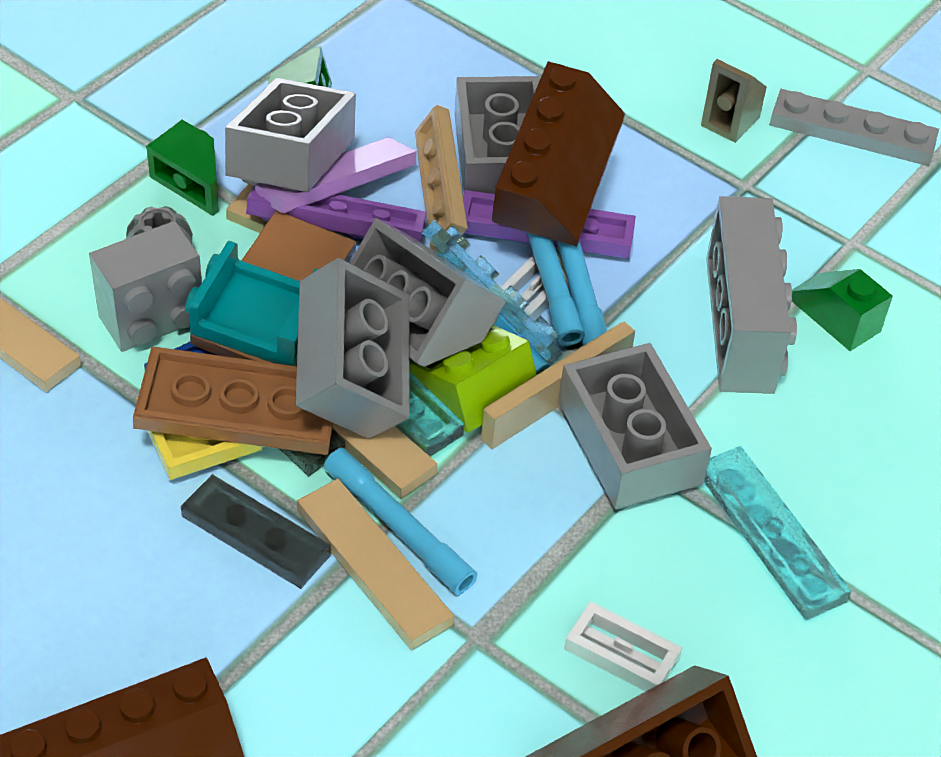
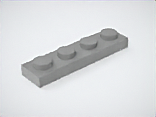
M780 88L769 126L925 166L930 165L940 129L921 122H912L885 115L881 112H873L845 105L841 102H833Z

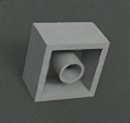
M176 221L89 252L98 317L121 352L139 345H145L154 339L179 329L190 327L189 314L185 312V304L191 289L194 286L200 287L202 284L200 255Z

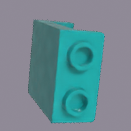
M228 240L219 255L213 254L206 268L205 279L200 287L194 286L187 297L185 312L189 314L190 334L271 363L297 366L300 281L241 261L238 258V244Z

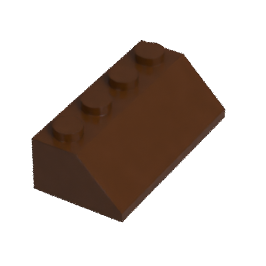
M547 61L495 187L492 222L576 247L578 246L625 119V112L589 72Z
M207 657L0 734V757H244L227 700Z
M694 665L525 757H757L729 675Z

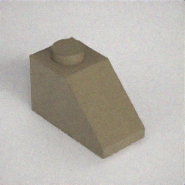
M716 59L712 64L701 126L736 143L760 118L767 86L754 76Z

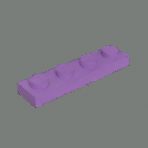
M253 185L247 199L246 214L258 216L264 221H269L276 210L271 207L269 201L260 197L255 192V185ZM336 194L309 205L296 207V209L285 214L323 229L345 233L347 236L356 239H363L374 219L378 218L421 242L427 211Z
M471 190L464 191L463 202L468 227L464 233L530 243L525 231L492 222L495 194ZM591 209L580 238L582 251L630 258L636 216ZM553 240L554 246L558 247L557 241Z

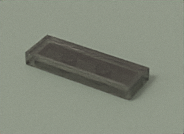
M213 474L180 506L183 518L299 589L303 588L331 556V545Z

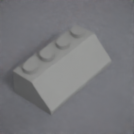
M378 218L374 219L350 261V264L409 294V358L421 366H427L483 342L488 331L497 321L499 312L506 302L505 299L414 237Z

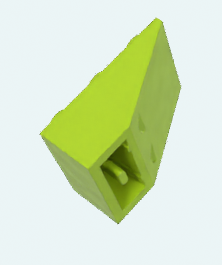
M494 325L488 331L483 342L427 366H421L409 358V388L439 419L467 433L482 425L485 407L537 375L529 340Z

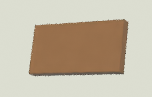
M276 210L241 261L301 281L312 274L315 268L320 269L336 258L349 263L356 252V241L285 213L282 214ZM190 334V344L218 356L268 362Z
M151 346L133 414V429L328 455L333 422L296 406L297 366Z

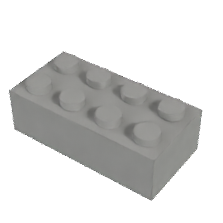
M719 196L706 256L719 392L775 394L779 376L787 374V346L795 344L797 322L796 318L789 317L788 313L792 302L791 283L784 282L787 270V252L779 247L782 239L783 223L781 217H775L773 198Z

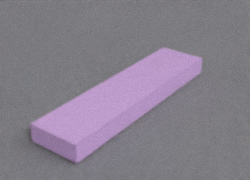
M387 137L342 153L309 192L289 190L284 187L264 183H256L255 192L260 197L269 201L272 208L284 214L296 209V207L309 205L416 165V150Z

